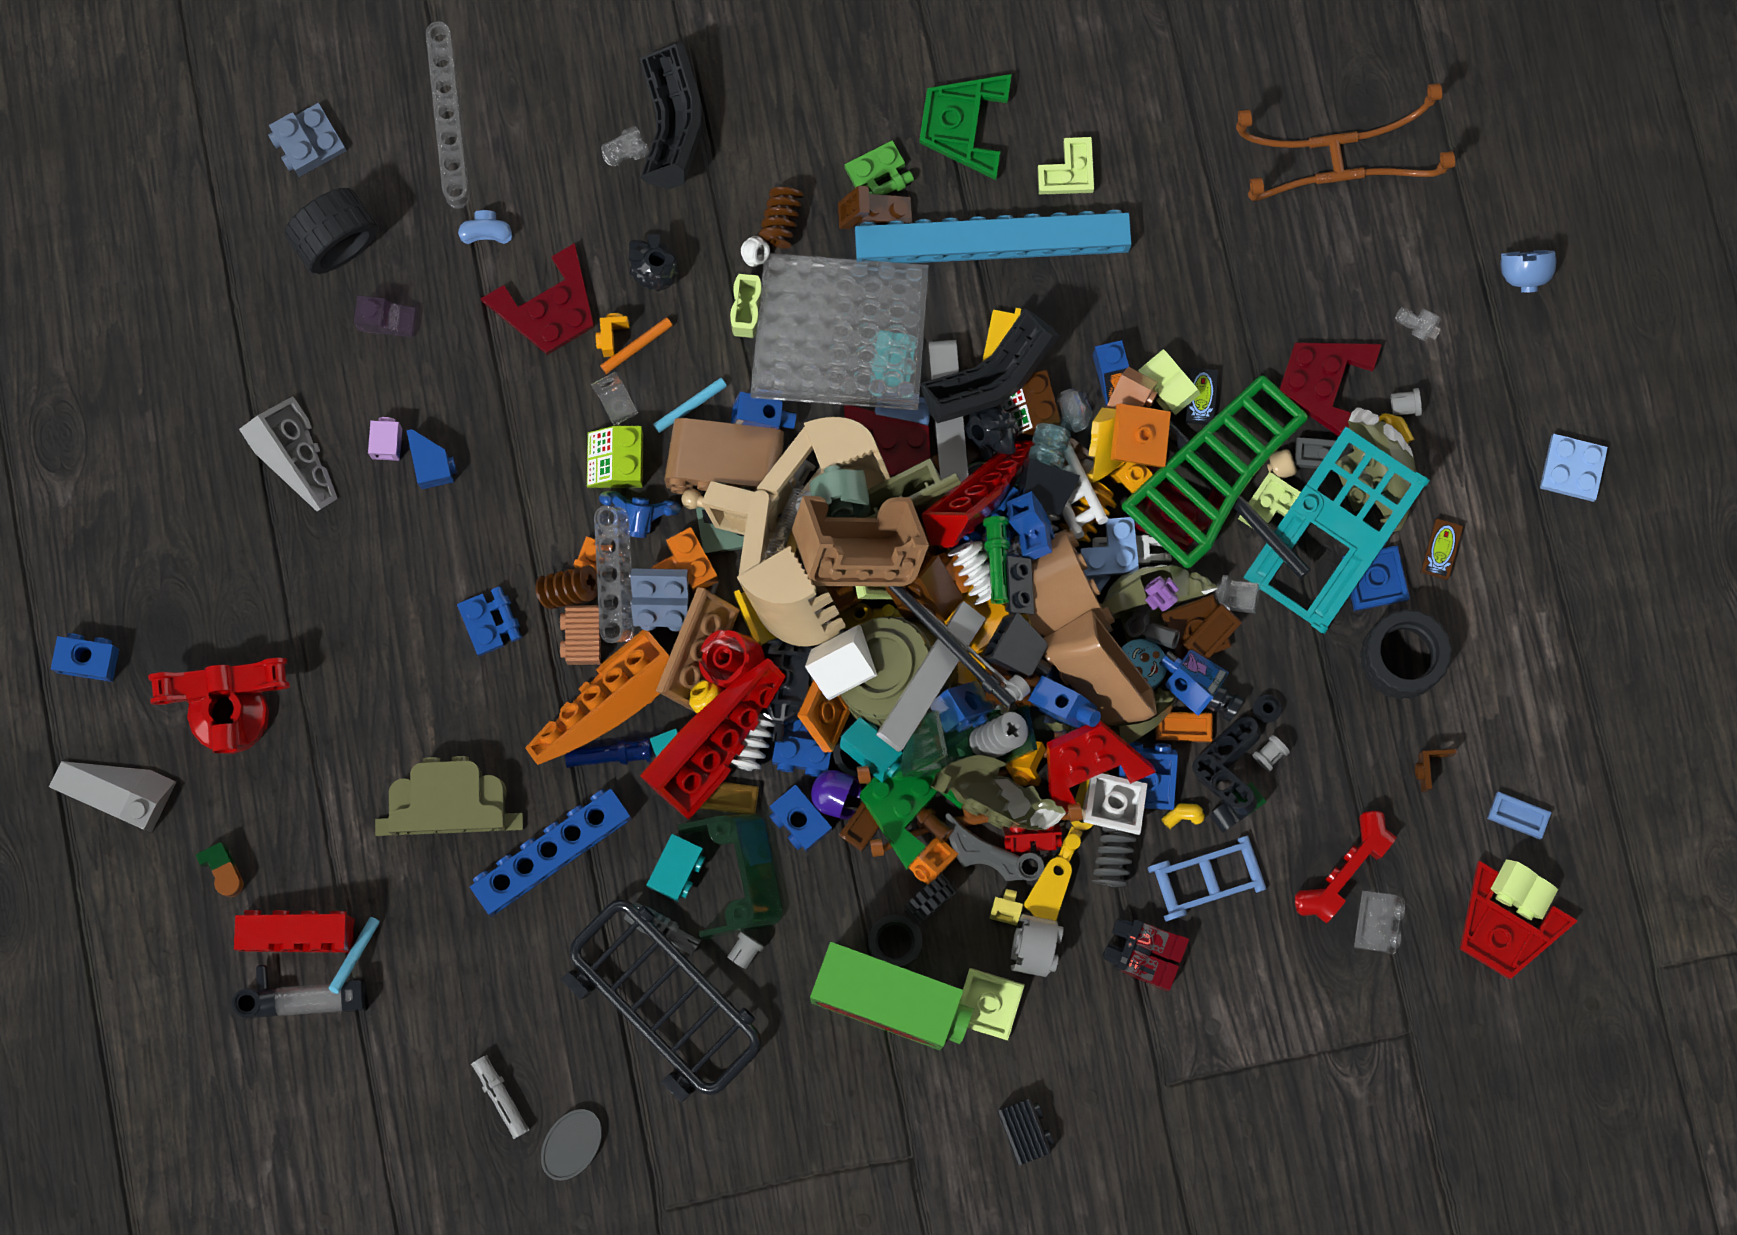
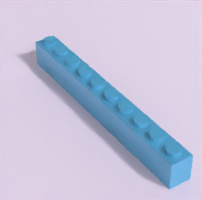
M1110 210L1106 214L1084 211L1073 216H1067V213H1054L1051 217L1028 214L1024 218H1013L1010 215H1003L992 220H986L985 217H972L969 221L946 218L942 222L932 223L931 220L921 219L912 224H904L903 221H891L887 223L888 225L865 222L860 224V226H855L857 266L1128 253L1131 247L1129 213H1122L1121 210Z

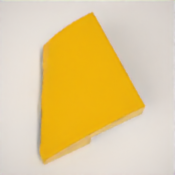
M1102 407L1092 422L1089 456H1093L1094 466L1087 473L1090 483L1104 478L1122 463V461L1111 460L1116 409Z

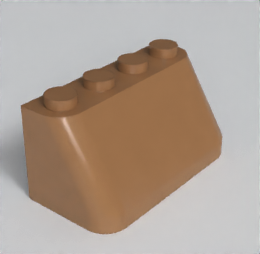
M1092 610L1044 638L1047 642V648L1043 654L1046 661L1051 666L1055 665L1057 667L1060 678L1065 685H1071L1075 692L1081 694L1097 706V711L1101 714L1100 720L1107 726L1144 721L1157 714L1153 688Z

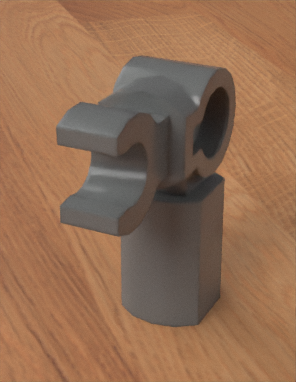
M1149 605L1136 606V611L1132 612L1131 618L1125 624L1127 634L1135 639L1146 638L1147 641L1175 649L1180 638V631L1156 623L1149 625L1151 620L1149 615L1154 610Z

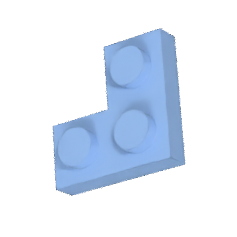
M1131 517L1108 519L1105 523L1106 547L1080 549V553L1083 555L1088 569L1084 570L1087 578L1125 575L1139 569L1135 524Z

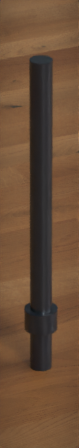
M888 586L914 615L982 683L981 687L989 695L993 694L1007 709L1015 703V700L1001 686L1002 682L994 674L990 675L903 586Z

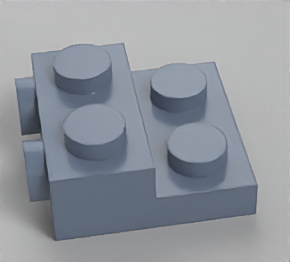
M319 103L297 115H294L292 112L269 125L272 133L268 134L276 149L279 147L283 149L285 155L281 158L289 172L294 169L298 177L346 152L344 145Z
M631 569L633 626H640L646 631L653 630L656 627H668L672 631H680L691 605L688 570Z

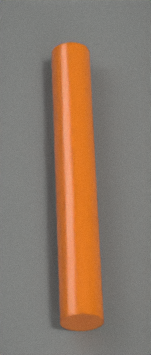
M667 317L602 363L600 367L608 374L673 326Z

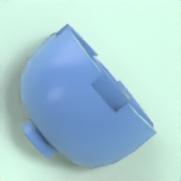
M1534 250V252L1520 253V251L1501 254L1500 260L1503 277L1510 285L1521 287V292H1537L1538 286L1547 284L1556 271L1557 263L1555 251Z

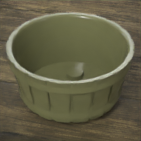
M889 616L874 618L860 625L877 676L841 694V697L849 706L850 712L857 720L861 717L865 722L873 723L880 729L936 642L937 637L920 620ZM958 664L936 697L947 689L957 686ZM930 707L923 718L933 712Z

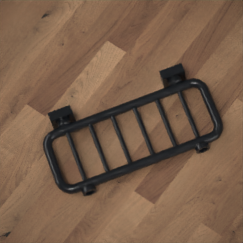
M615 900L608 904L573 940L570 947V957L579 971H568L560 980L580 1000L587 998L594 990L589 985L592 983L679 1072L678 1075L674 1071L671 1072L661 1083L681 1103L694 1092L690 1088L691 1085L702 1094L713 1095L719 1093L760 1051L761 1037L757 1029L752 1025L756 1020L755 1017L744 1007L739 1011L651 922L655 916L647 907L642 905L638 909L629 901ZM616 912H626L635 922L590 966L581 955L582 947ZM640 926L655 942L610 986L595 970ZM659 946L675 963L631 1007L615 990ZM680 967L695 983L650 1027L636 1013V1010ZM700 987L715 1004L671 1048L655 1031ZM720 1007L735 1025L690 1068L676 1051ZM740 1028L750 1039L749 1047L715 1082H704L696 1072Z

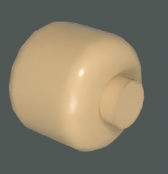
M1284 449L1275 452L1269 458L1270 463L1267 464L1269 472L1281 480L1297 473L1290 450Z

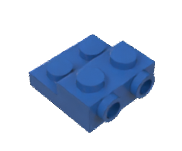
M800 719L788 723L785 726L784 743L775 742L772 765H777V770L792 773L794 768L805 770V775L818 777L821 773L829 770L832 752H823Z
M1139 742L1130 743L1129 745L1147 759L1156 771L1138 780V782L1147 783L1144 808L1174 810L1178 758L1176 749H1171V745L1165 743L1154 744V748H1143V744ZM1119 765L1118 777L1128 779L1122 766Z

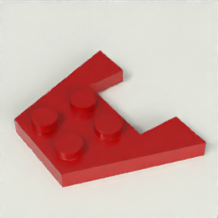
M1101 720L1095 727L1084 725L1047 742L1049 799L1053 800L1056 806H1062L1066 813L1068 812V805L1077 804L1070 788L1119 765L1122 766L1130 784L1156 772L1154 766Z
M1478 861L1460 950L1507 979H1511L1572 927L1577 920L1552 906L1539 928H1535L1490 900L1494 894L1491 887L1499 872Z

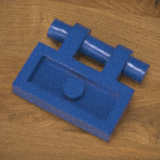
M501 586L491 590L494 600L490 603H487L484 595L480 594L457 604L478 657L504 647L501 638L504 634L508 633L512 642L522 638L518 629L520 627L519 621L513 617L509 607L511 604L508 595H504ZM499 610L504 623L496 626L491 613Z

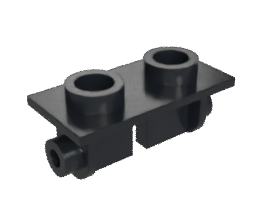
M1007 556L1009 602L1005 611L1008 614L1018 612L1019 614L1034 615L1031 559Z

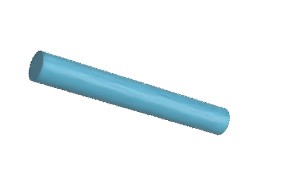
M719 378L655 422L653 426L658 433L662 432L672 425L675 419L684 417L726 388L727 385L722 378Z
M370 917L329 986V990L333 993L338 994L380 923L377 919Z

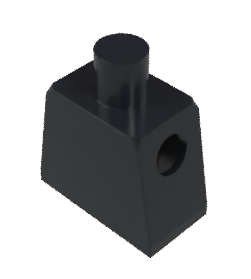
M1024 459L1018 497L1032 491L1043 506L1046 514L1060 516L1080 475L1033 459Z
M1018 612L1003 616L981 657L995 670L1011 678L1014 675H1018L1025 679L1029 678L1032 674L1039 678L1041 675L1046 677L1051 670V665L1041 658L1047 648V642Z

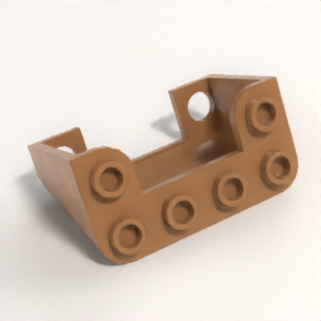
M677 418L673 424L664 478L666 487L676 494H683L686 490L693 489L694 486H697L699 490L707 491L710 482L713 481L752 492L758 491L757 487L782 456L784 432L766 427Z

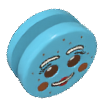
M1136 639L1126 643L1122 650L1150 686L1155 689L1161 683L1167 671L1159 664L1165 655L1163 650L1157 644L1146 639Z

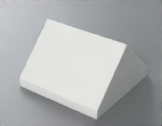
M860 625L811 649L805 665L828 700L877 676Z
M1103 773L1090 778L1082 808L1083 821L1140 835L1147 783L1135 781L1130 784L1128 779Z

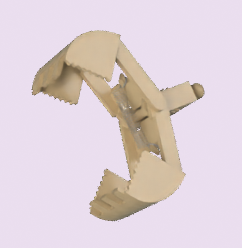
M826 417L805 422V427L757 487L758 491L752 492L711 481L704 496L696 489H688L681 498L682 504L688 509L705 508L715 528L744 535L739 576L737 579L763 625L778 639L792 645H818L840 634L839 631L846 627L842 618L834 621L831 620L839 612L835 605L824 608V606L833 602L830 594L827 592L818 597L815 596L817 595L816 587L812 585L813 582L809 580L805 569H802L803 566L799 563V559L796 558L791 546L785 548L798 512L795 507L797 499L806 491H810V481L823 474L826 467L833 465L840 466L841 469L863 470L868 489L890 479V475L869 430L854 420L841 417ZM814 449L820 467L801 492H797L794 489L796 484L794 473Z

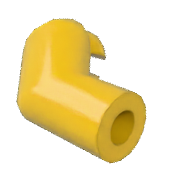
M1386 413L1379 416V421L1393 426L1402 434L1407 444L1415 440L1402 417Z
M1180 803L1161 820L1167 828L1171 829L1182 819L1191 820L1194 824H1200L1204 821L1205 814L1202 807L1197 804Z

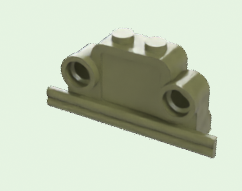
M928 459L868 489L870 514L866 518H877L881 505L889 498L911 497L919 521L924 525L921 514L945 496L949 490L962 483L956 473L942 479L931 459Z
M429 757L423 758V763H418L412 767L410 780L398 779L392 783L389 789V818L375 819V836L523 830V813L505 814L506 785L495 776H482L480 768L474 762L469 761V757H452L450 762H440V758Z

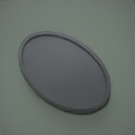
M585 1109L571 1111L552 1126L544 1140L541 1151V1164L547 1176L559 1181L571 1179L585 1170L594 1159L600 1146L602 1129L598 1117L593 1112Z

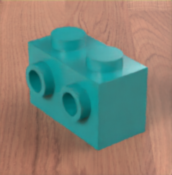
M671 834L647 883V887L677 902L680 901L681 897L687 898L693 886V883L689 880L694 871L699 873L706 857L702 856L703 848Z

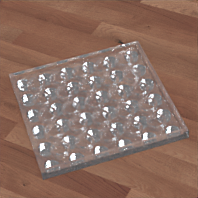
M772 253L766 256L765 254L751 398L918 410L928 265L866 260L857 262V260Z

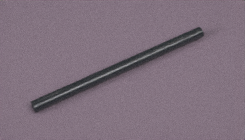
M1170 420L1168 438L1180 450L1190 440ZM1198 449L1194 451L1196 455L1233 487ZM1218 490V492H1219L1224 498H1226V496L1223 495V494ZM1240 495L1233 508L1300 579L1306 576L1311 569Z

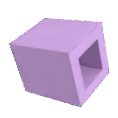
M380 417L378 421H371L368 447L370 457L375 460L400 461L402 427L399 422H395L394 418Z

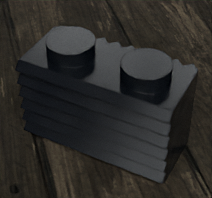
M1030 1098L997 1111L1018 1166L1051 1153L1049 1147L1054 1146L1049 1130H1042L1039 1120L1043 1119V1114L1038 1102L1032 1104Z

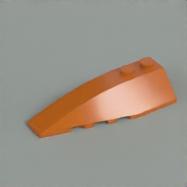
M642 630L596 669L599 674L590 684L586 681L578 689L581 694L572 703L566 702L560 709L559 718L555 722L549 721L525 749L536 764L539 765L575 750L617 727L651 703L660 694L656 692V689L670 656L649 631Z

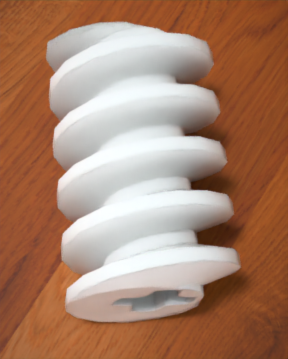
M981 541L967 542L948 553V556L957 555L959 557L953 565H963L964 568L958 575H968L969 578L963 585L974 586L968 594L969 596H979L973 603L975 605L991 599L990 563L986 561L989 554L986 551H980L983 548Z
M759 714L758 725L754 731H749L742 743L745 747L740 755H735L736 759H733L730 765L746 771L762 768L756 762V759L766 757L759 751L760 748H769V744L763 738L773 737V734L767 730V727H774L775 724L771 723L769 718Z

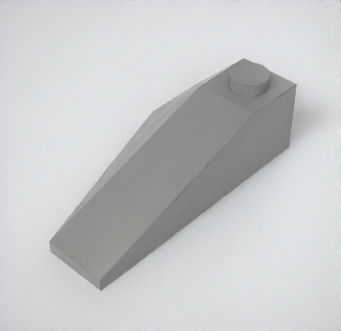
M292 396L257 415L239 430L254 453L316 511H319L337 500V496L327 469L321 466L317 455L320 452L318 444L313 443L309 430L312 427L309 419Z
M61 761L49 787L152 833L176 781L146 769Z

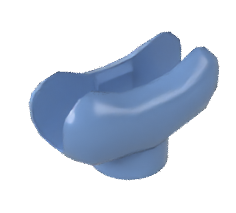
M489 210L474 212V220L462 223L458 231L461 241L466 244L477 240H495L505 244L512 239V231L508 223L496 220V212Z

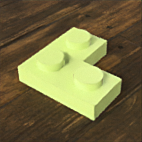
M1091 137L1064 138L1065 164L1038 165L1039 194L1093 193L1094 178Z
M1269 472L1249 501V504L1269 523L1276 512L1285 517L1301 492ZM1240 515L1238 519L1243 523L1247 524L1248 526H1250L1247 523V521Z

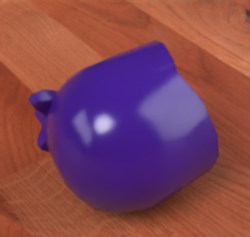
M827 770L816 778L812 786V802L821 813L847 820L855 814L854 810L843 807L847 795L860 798L862 788L858 778L837 770Z

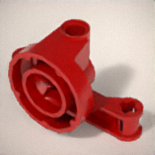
M270 658L247 665H214L199 671L149 674L148 680L152 681L153 698L150 699L152 705L188 702L187 719L191 732L202 745L211 749L213 753L235 754L248 750L261 739L268 726L269 708L262 692L283 690L290 687L289 682L286 681L285 672L287 659ZM229 696L234 706L233 714L230 717L233 720V724H217L212 716L213 707L218 700Z

